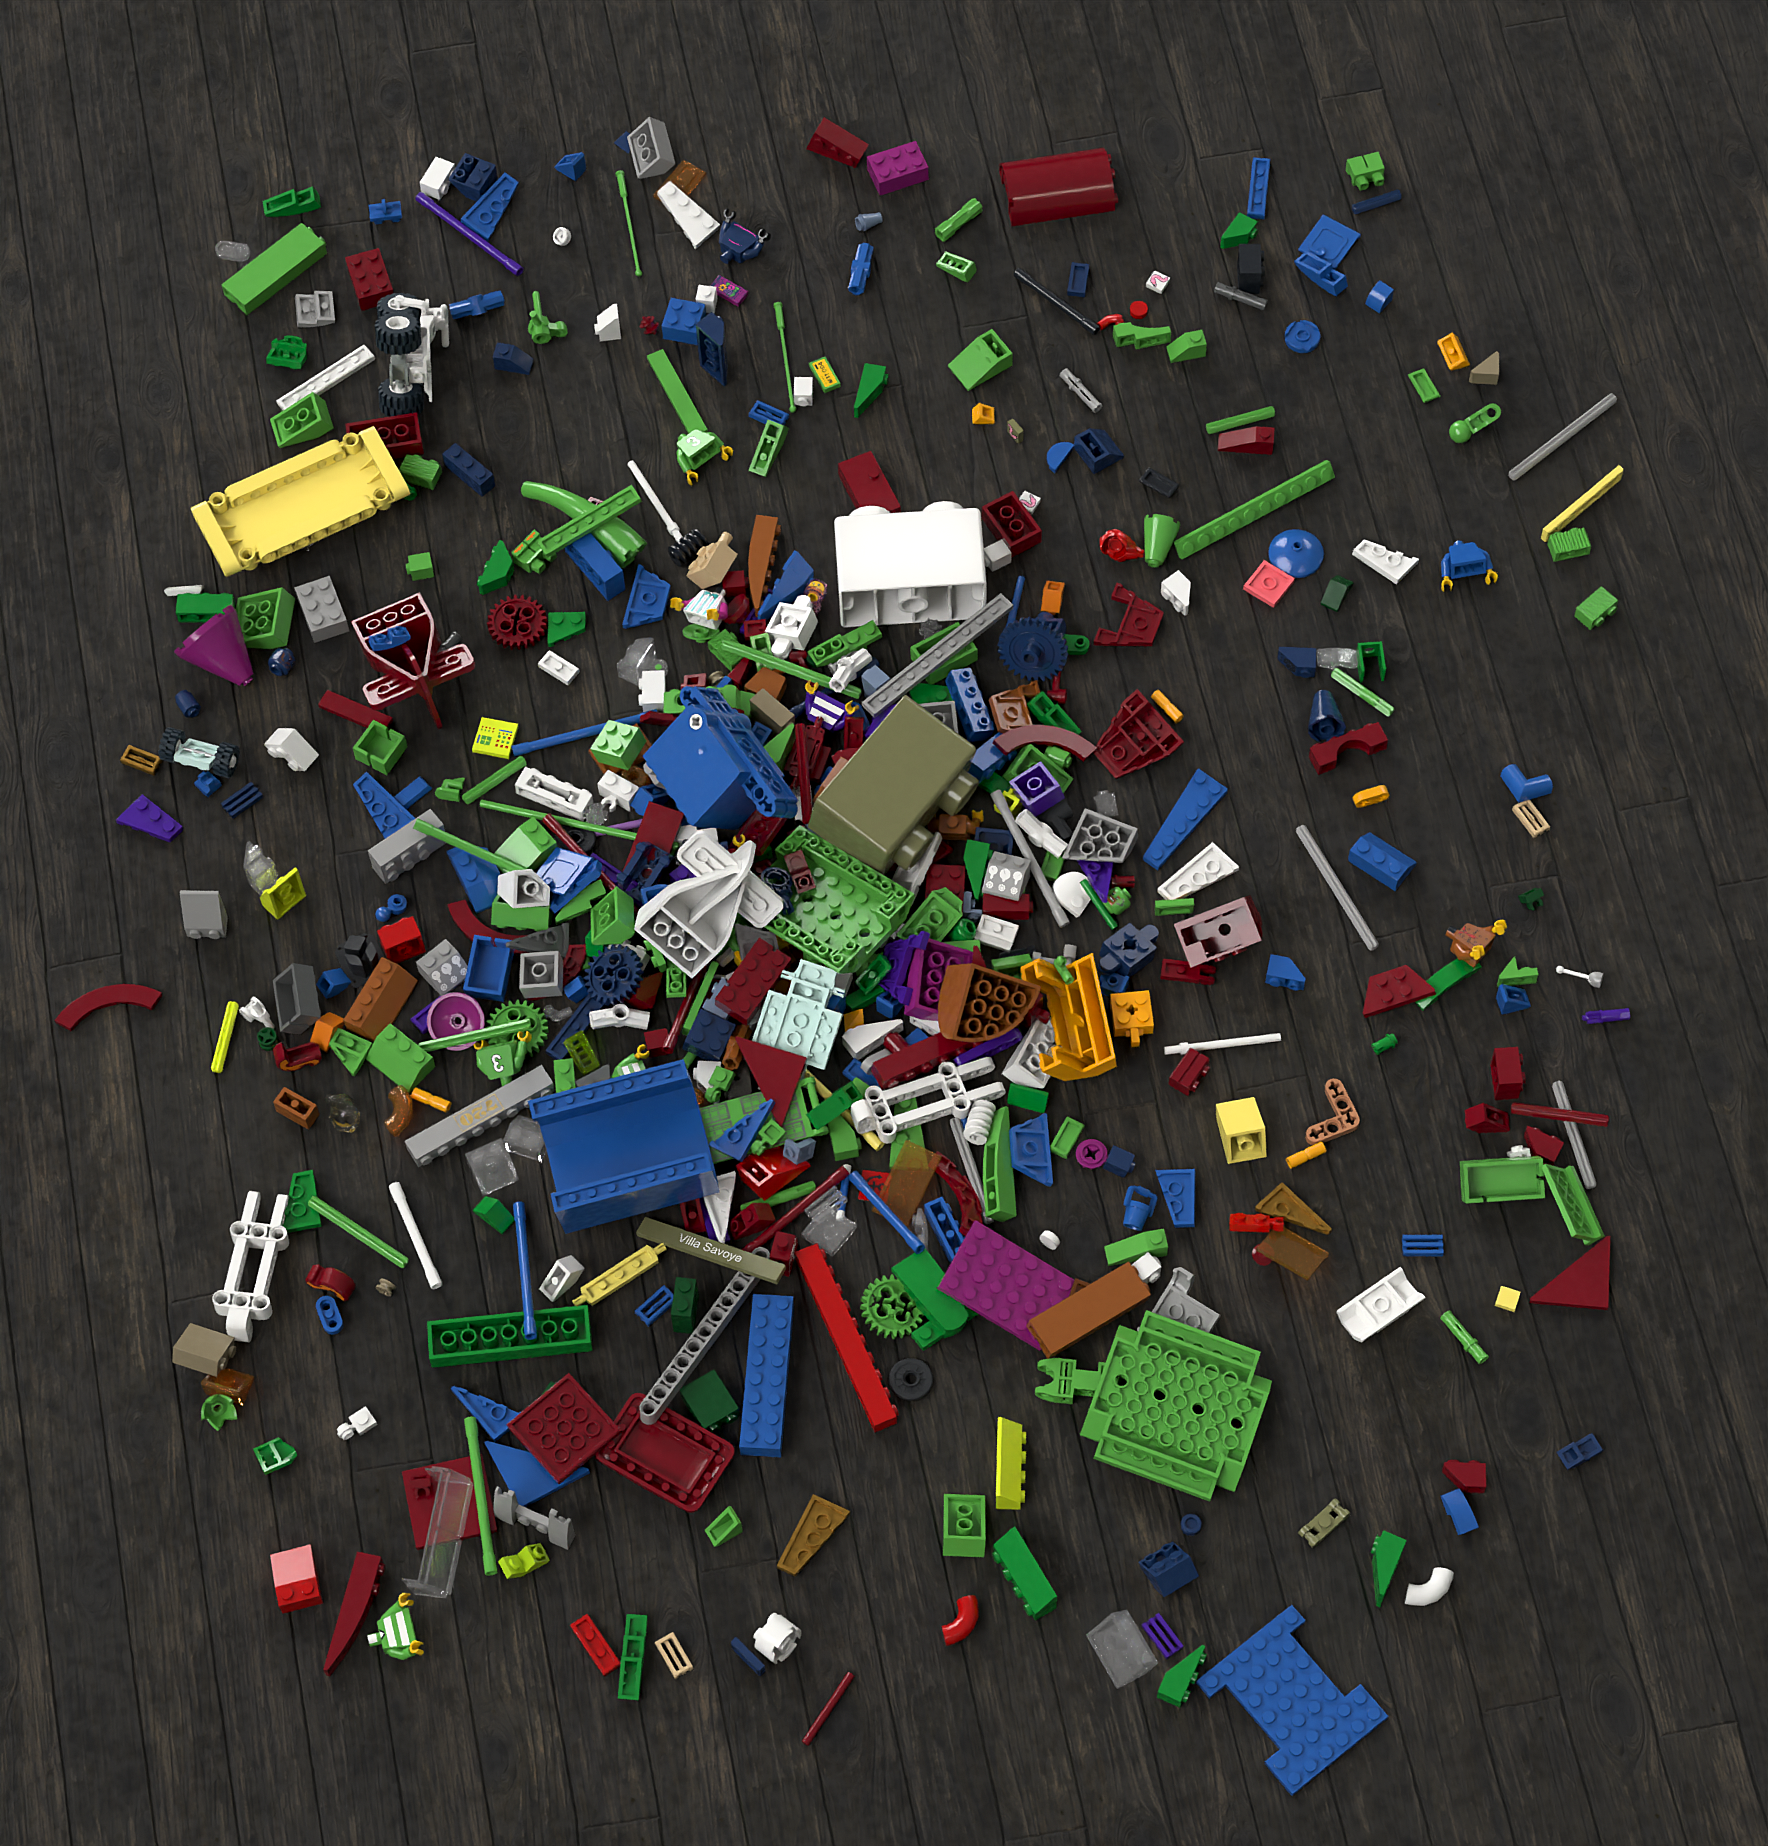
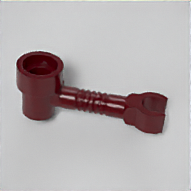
M805 649L804 651L791 650L786 661L809 669L804 660L807 657ZM810 682L811 687L814 688L815 683Z
M1059 671L1057 676L1053 675L1052 690L1047 691V696L1052 702L1066 704L1067 689H1059L1062 672Z

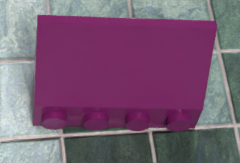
M933 939L928 940L926 950L913 949L907 987L912 988L913 992L909 1006L905 1005L904 1015L921 1020L938 1021L939 996L947 965L972 963L973 952Z

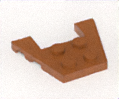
M1037 680L1032 681L1028 685H1021L1017 689L1007 690L990 697L989 703L998 732L1005 733L1018 727L1033 725L1025 699H1032L1040 692Z

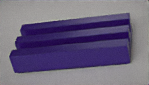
M1159 1613L1155 1617L1150 1618L1148 1622L1142 1624V1628L1166 1660L1183 1648V1644ZM1156 1621L1159 1622V1624L1162 1626V1628L1165 1630V1632L1168 1634V1636L1171 1638V1640L1177 1647H1174L1172 1645V1643L1169 1641L1166 1635L1156 1624ZM1149 1626H1153V1628L1156 1630V1632L1159 1634V1636L1171 1650L1170 1652H1167V1650L1164 1648V1646L1161 1644V1642L1158 1640V1638L1155 1636V1634L1152 1632Z

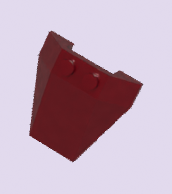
M1137 689L1122 702L1117 715L1113 717L1109 728L1103 733L1095 746L1097 749L1094 754L1109 772L1118 779L1171 755L1185 742Z

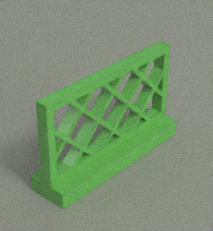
M1548 1164L1541 1166L1571 1236L1582 1239L1584 1244L1588 1246L1603 1238V1231L1574 1166H1568L1565 1169Z

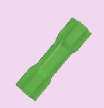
M972 198L961 210L935 228L936 236L941 241L949 239L955 234L956 230L982 212L981 203Z

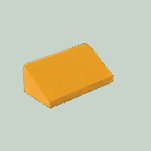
M1453 332L1437 341L1451 371L1470 365L1458 337Z

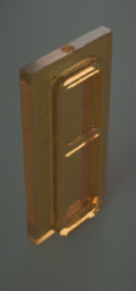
M683 160L653 194V197L661 201L657 192L669 181L688 196L703 179L706 172Z

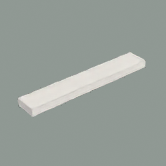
M365 345L359 347L278 399V406L285 410L311 392L318 396L374 361L375 356Z

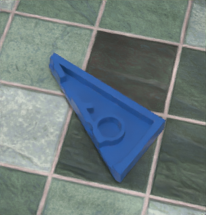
M770 1099L758 1106V1110L751 1115L747 1114L736 1122L732 1128L724 1131V1135L716 1141L712 1140L708 1145L743 1162L776 1102Z

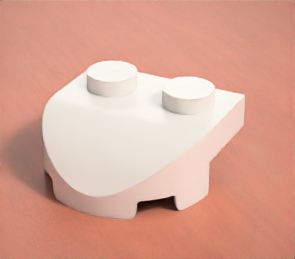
M1069 872L1055 880L1052 885V891L1060 906L1064 907L1075 917H1079L1091 900L1079 882L1085 878L1088 882L1089 880L1081 873Z

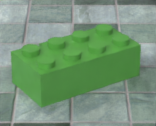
M1540 1156L1460 1161L1462 1201L1464 1203L1483 1202V1198L1487 1202L1545 1198L1544 1180L1536 1177V1174L1544 1176L1541 1168L1543 1166V1158Z

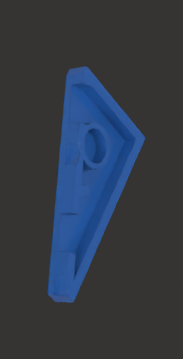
M453 1386L451 1388L452 1392L472 1416L476 1417L477 1422L494 1442L510 1431L506 1424L521 1413L508 1409L505 1405L496 1404L494 1401L483 1396L469 1393L461 1387Z

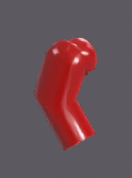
M1120 314L1107 315L1097 325L1100 326V330H1103L1111 323H1115V325L1124 323V319H1122Z

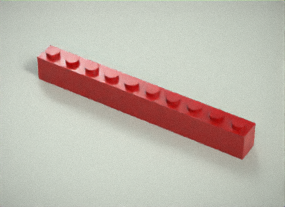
M816 1243L796 1251L795 1258L874 1433L896 1424L897 1416L899 1415L895 1404L891 1405L888 1399L891 1398L888 1388L883 1387L880 1382L883 1380L879 1369L875 1370L872 1364L875 1363L871 1352H867L864 1347L867 1344L863 1334H858V1323L855 1317L851 1318L849 1314L851 1309L848 1301H843L841 1297L843 1291L840 1284H835L833 1279L835 1274L831 1265L827 1266L825 1262L827 1256L824 1249H819Z

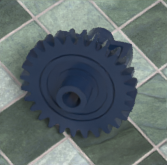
M1041 612L1036 618H1031L1030 616L1028 618L1022 617L1019 622L1015 619L1013 624L1009 623L1003 629L997 645L999 646L998 653H1001L999 658L1005 659L1003 665H1009L1008 671L1014 669L1015 676L1018 673L1021 674L1020 679L1027 676L1028 681H1030L1034 677V680H1037V682L1039 677L1042 681H1045L1047 677L1052 679L1053 675L1057 676L1059 671H1062L1068 657V646L1065 645L1067 641L1064 639L1066 635L1064 619L1054 618L1049 612Z

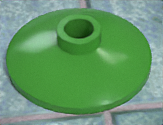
M691 624L683 629V635L686 638L696 640L698 643H705L720 633L719 628L714 630L698 624Z

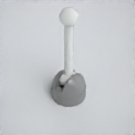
M1562 966L1556 968L1559 974L1567 973L1586 978L1590 985L1600 988L1604 973L1592 972L1590 975L1564 969Z

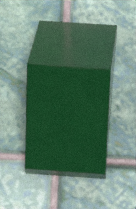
M1339 575L1330 579L1321 605L1338 612L1354 582Z

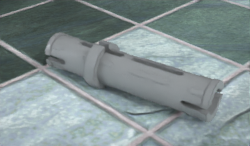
M1068 368L1060 373L1059 376L1069 385V389L1074 391L1094 413L1102 408V404L1097 401L1084 387L1082 381L1076 378ZM1083 393H1085L1091 401H1089V400L1083 395Z

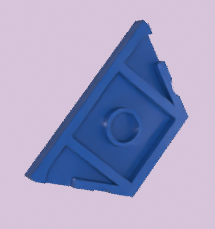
M638 565L622 625L625 629L663 620L671 585L664 580H660L654 573L651 574L646 571L642 565Z
M1044 1113L1009 1130L1012 1168L1046 1186H1051L1053 1184L1049 1132L1047 1114Z

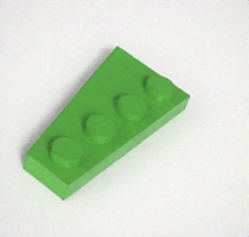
M916 1097L896 1103L894 1116L917 1109ZM921 1124L896 1132V1138L891 1143L890 1169L929 1172Z

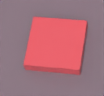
M1264 560L1245 583L1243 590L1274 608L1292 586L1295 578Z

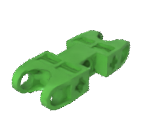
M1051 1358L1040 1360L1037 1364V1369L1046 1372L1047 1375L1053 1378V1381L1045 1384V1386L1036 1387L1035 1395L1043 1400L1064 1404H1073V1395L1094 1397L1105 1363L1099 1362L1098 1371L1076 1369V1360ZM1117 1377L1115 1382L1119 1385L1121 1382H1126L1123 1377Z

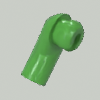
M1058 956L1057 959H1054V967L1065 984L1069 985L1073 983L1074 978L1065 965L1067 963L1066 958Z

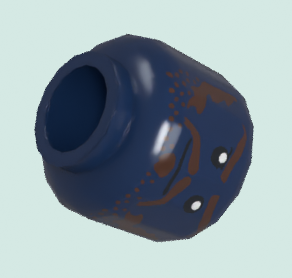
M287 648L276 649L268 660L270 671L277 676L287 675L296 663L293 652Z

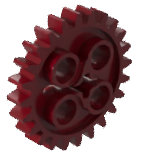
M514 595L513 599L507 596L506 602L500 599L501 605L494 604L495 610L490 609L491 615H488L489 622H487L489 634L492 635L493 640L497 639L498 645L503 643L504 648L510 645L511 650L515 646L518 647V650H521V646L524 645L528 649L529 643L534 646V640L540 641V635H545L544 630L547 629L546 623L548 622L546 611L543 610L542 604L538 605L537 600L532 602L530 596L526 600L524 595L520 599H517L516 595ZM519 609H521V611H520V613H519V618H520V620H518V611H519ZM515 625H517V632H516V635L514 636V633H515V630H516V629H515Z

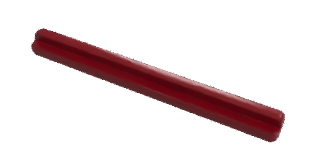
M1513 1102L1511 1105L1512 1114L1607 1127L1609 1124V1116L1603 1114Z

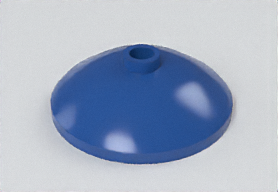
M1292 529L1278 534L1272 540L1268 556L1273 566L1293 578H1303L1312 575L1319 569L1323 562L1324 551L1321 542L1313 534L1304 530Z

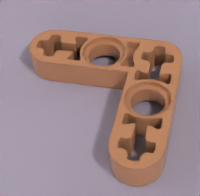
M1330 1079L1325 1085V1094L1336 1117L1315 1124L1307 1129L1305 1138L1310 1145H1315L1319 1142L1325 1143L1353 1132L1359 1126V1116L1343 1084L1338 1079ZM1331 1085H1333L1335 1088L1338 1087L1337 1097L1335 1091L1333 1089L1330 1090ZM1344 1101L1348 1106L1345 1109H1340L1337 1107V1102ZM1348 1112H1349L1348 1116H1349L1350 1120H1351V1121L1355 1120L1353 1125H1351V1123H1347V1119H1348V1118H1347V1115H1346V1114H1347ZM1331 1124L1336 1125L1338 1131L1331 1133L1327 1130V1127ZM1312 1132H1314L1315 1135L1319 1134L1318 1139H1315V1137H1311Z

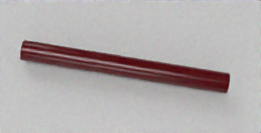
M847 1672L803 1738L802 1743L809 1746L855 1677L852 1673Z

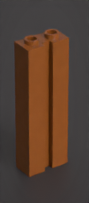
M1129 1262L1123 1264L1029 1320L1026 1327L1034 1339H1037L1039 1342V1347L1047 1359L1052 1358L1149 1299L1151 1295L1150 1288L1145 1282L1141 1281L1135 1266H1131Z

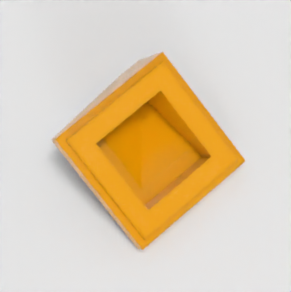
M863 1009L844 1014L845 1032L850 1028L854 1029L859 1025H864Z

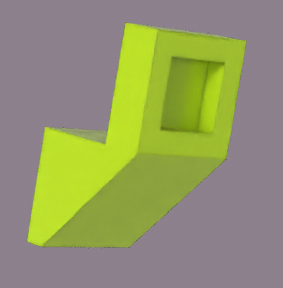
M541 1543L525 1546L517 1555L502 1557L498 1563L506 1578L510 1579L522 1577L548 1563L550 1560Z

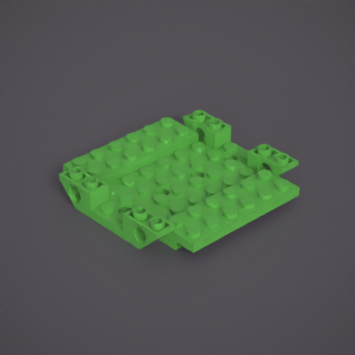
M1146 1310L1138 1332L1119 1325L1080 1436L1099 1442L1093 1459L1210 1501L1215 1485L1235 1492L1272 1381L1254 1374L1261 1352ZM1117 1377L1125 1378L1126 1385H1117L1115 1379ZM1154 1392H1163L1165 1398L1157 1400L1154 1397ZM1200 1405L1203 1408V1413H1194L1192 1407ZM1234 1419L1240 1420L1242 1427L1239 1429L1234 1428L1231 1425V1421Z

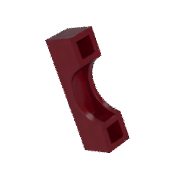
M1379 722L1369 723L1356 731L1350 730L1340 737L1335 736L1327 742L1314 744L1310 748L1309 758L1317 774L1320 775L1336 768L1337 757L1341 752L1347 749H1359L1370 756L1387 749L1388 739Z

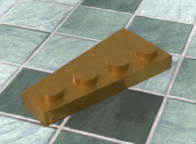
M813 1494L777 1564V1568L796 1577L850 1515V1511Z

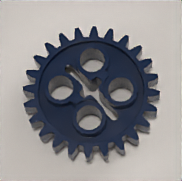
M612 944L611 950L605 947V952L598 951V957L592 956L594 962H588L591 968L585 969V972L589 975L584 977L587 981L585 987L588 988L587 992L594 1000L607 1006L610 1003L615 1006L617 1001L623 1004L625 997L630 1000L629 994H636L634 988L641 987L637 983L638 981H643L640 975L644 973L641 969L644 966L640 962L641 957L634 950H631L628 946L623 947L621 944L618 947Z

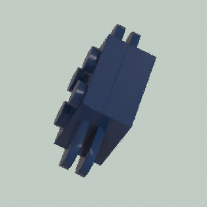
M1131 923L1124 926L1103 942L1099 954L1102 958L1098 964V971L1104 976H1110L1116 971L1124 977L1129 976L1130 978L1153 961L1157 949L1154 943L1159 935L1158 929L1150 924L1140 930L1136 929Z

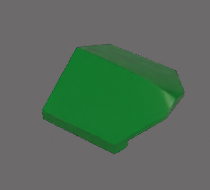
M279 1437L253 1448L265 1475L291 1464L298 1456L295 1449L283 1442Z

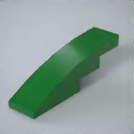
M626 1615L618 1699L639 1700L648 1615Z

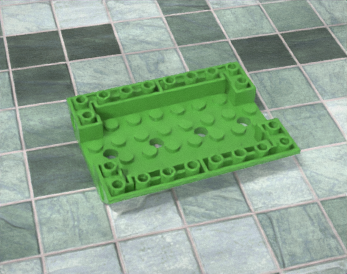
M799 825L775 849L777 860L770 867H778L789 873L784 855L802 849L816 888L798 894L792 882L791 890L793 895L790 901L795 908L794 912L784 915L781 910L764 928L838 974L854 973L906 920L915 894ZM776 878L768 879V882L775 884L777 881H781L782 878L780 880ZM806 898H812L810 902H803ZM836 915L841 916V918L839 919H832ZM863 933H870L868 937H861Z

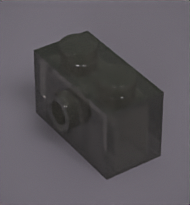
M741 1061L739 1067L732 1070L735 1073V1077L728 1091H724L725 1100H732L752 1094L750 1069L746 1061Z

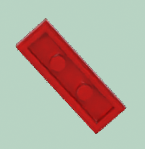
M588 1614L570 1625L604 1677L621 1666V1662Z

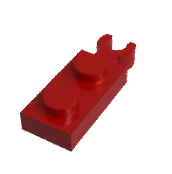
M1230 1214L1229 1231L1269 1232V1229L1281 1232L1284 1228L1283 1217L1270 1218V1215Z

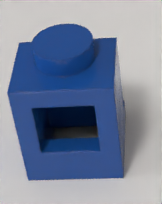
M1116 973L1110 976L1101 975L1099 979L1101 994L1110 997V994L1125 993L1129 985V976L1124 977Z

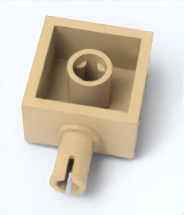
M723 532L718 542L700 548L697 553V559L690 564L689 572L686 576L701 589L721 583L736 558L737 553L728 546L733 539L732 535Z

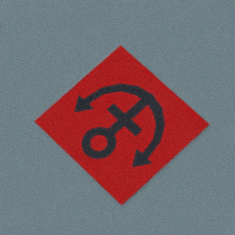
M862 1170V1177L867 1181L868 1185L887 1203L892 1173ZM859 1191L858 1199L869 1201L867 1197L861 1191Z

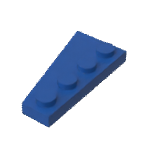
M366 772L353 784L385 839L416 819L369 773Z

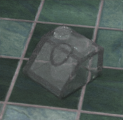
M653 638L636 639L633 645H629L625 657L620 659L617 664L620 678L637 686L639 685L642 671H648L657 658Z
M518 1115L510 1123L503 1140L505 1151L542 1162L547 1149L538 1122Z
M501 1138L465 1154L469 1168L483 1196L519 1180L510 1155Z

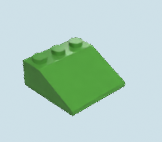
M282 587L238 598L236 611L247 648L274 649L287 646L295 598Z

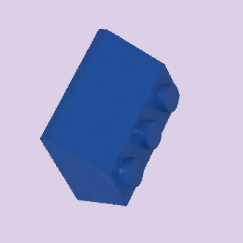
M1370 832L1358 839L1350 849L1348 857L1350 863L1394 891L1398 889L1417 864L1416 861Z

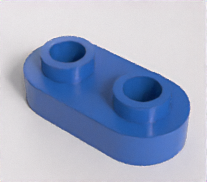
M330 1296L320 1297L316 1302V1309L323 1328L328 1334H338L343 1328V1321L336 1302ZM330 1306V1309L324 1310V1307ZM332 1323H336V1324H337V1325H336L335 1327H333V1328L330 1327V1325H331Z

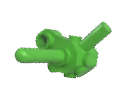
M534 291L532 294L534 311H531L529 314L531 320L528 327L534 343H547L551 336H566L568 332L564 322L549 323L548 318L542 315L540 294L538 291Z

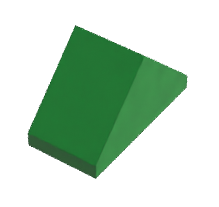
M485 1196L473 1209L476 1215L502 1235L515 1222L514 1217L503 1204L491 1197Z

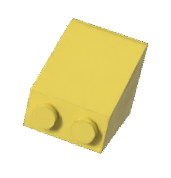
M1251 1097L1216 1104V1118L1228 1164L1267 1157L1265 1126L1255 1098Z

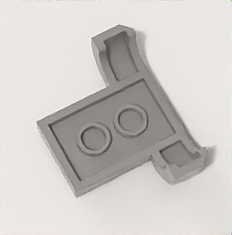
M1182 1267L1173 1269V1277L1152 1312L1211 1333L1221 1315L1188 1296L1195 1279L1193 1274Z

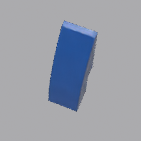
M1307 251L1294 261L1295 265L1306 276L1334 296H1337L1348 286L1346 275L1334 270L1331 263Z

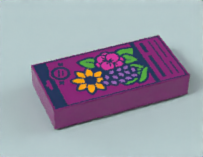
M721 275L710 285L716 287L718 296L738 307L748 296L747 290Z

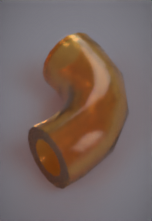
M403 1085L395 1087L388 1095L394 1110L392 1115L383 1123L393 1137L398 1136L408 1126L413 1115V1101Z

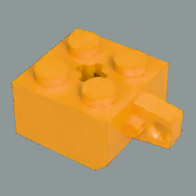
M1149 990L1110 994L1114 1037H1130L1131 1047H1139V1036L1153 1033L1154 1028Z

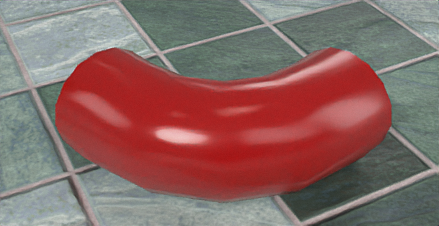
M969 1595L958 1599L957 1618L953 1622L941 1626L946 1646L964 1640L974 1630L979 1617L976 1596Z

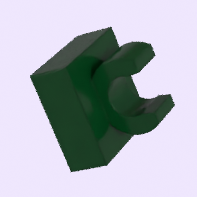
M1533 888L1519 895L1518 898L1521 903H1527L1529 910H1535L1533 902L1536 901L1538 906H1543V901L1540 897L1544 896L1541 888Z

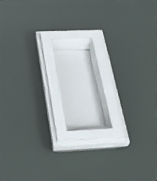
M204 586L168 587L164 592L167 596H176L184 593L200 594Z

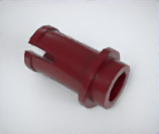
M1134 875L1112 876L1111 888H1134L1135 883L1127 882L1135 881Z

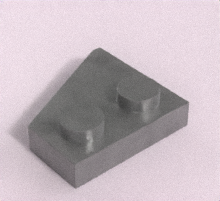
M738 923L733 925L741 961L759 937L772 945L774 952L777 949L779 950L774 933L743 926Z

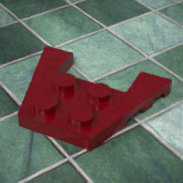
M1116 583L1111 600L1128 604L1118 633L1099 628L1094 639V645L1152 646L1164 612L1146 600H1141L1134 592L1123 588L1122 584Z

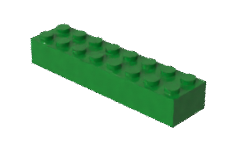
M588 1305L534 1310L537 1337L533 1340L525 1339L524 1312L427 1321L431 1366L434 1368L593 1351Z

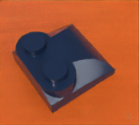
M976 827L975 841L990 844V850H993V853L996 851L1012 855L1014 837L1010 830Z

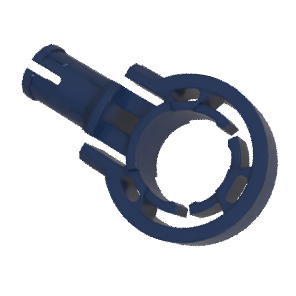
M769 867L763 870L760 880L783 899V914L787 915L788 913L789 915L793 913L795 908L790 901L793 895L791 890L793 881L790 874L778 867ZM776 878L780 880L782 878L781 882L783 884H771L768 882V879Z

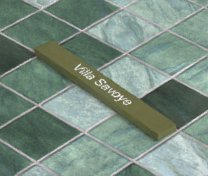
M648 1217L644 1218L636 1232L637 1236L659 1244L663 1243L667 1247L774 1284H778L786 1270L784 1264Z

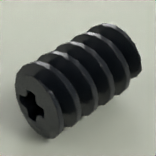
M692 529L691 533H687L685 537H681L679 541H676L674 546H669L668 553L672 561L681 567L680 561L687 563L686 556L692 559L691 552L697 555V548L700 550L703 547L702 544L708 546L709 542L700 531Z

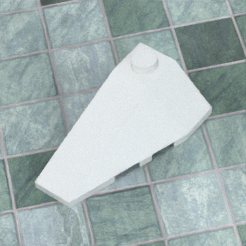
M1051 1017L1047 1024H1043L1037 1018L1035 1019L1008 1061L1002 1074L1013 1083L1026 1087L1042 1089L1045 1087L1050 1075L1042 1072L1039 1065V1054L1048 1055L1049 1047L1055 1042Z

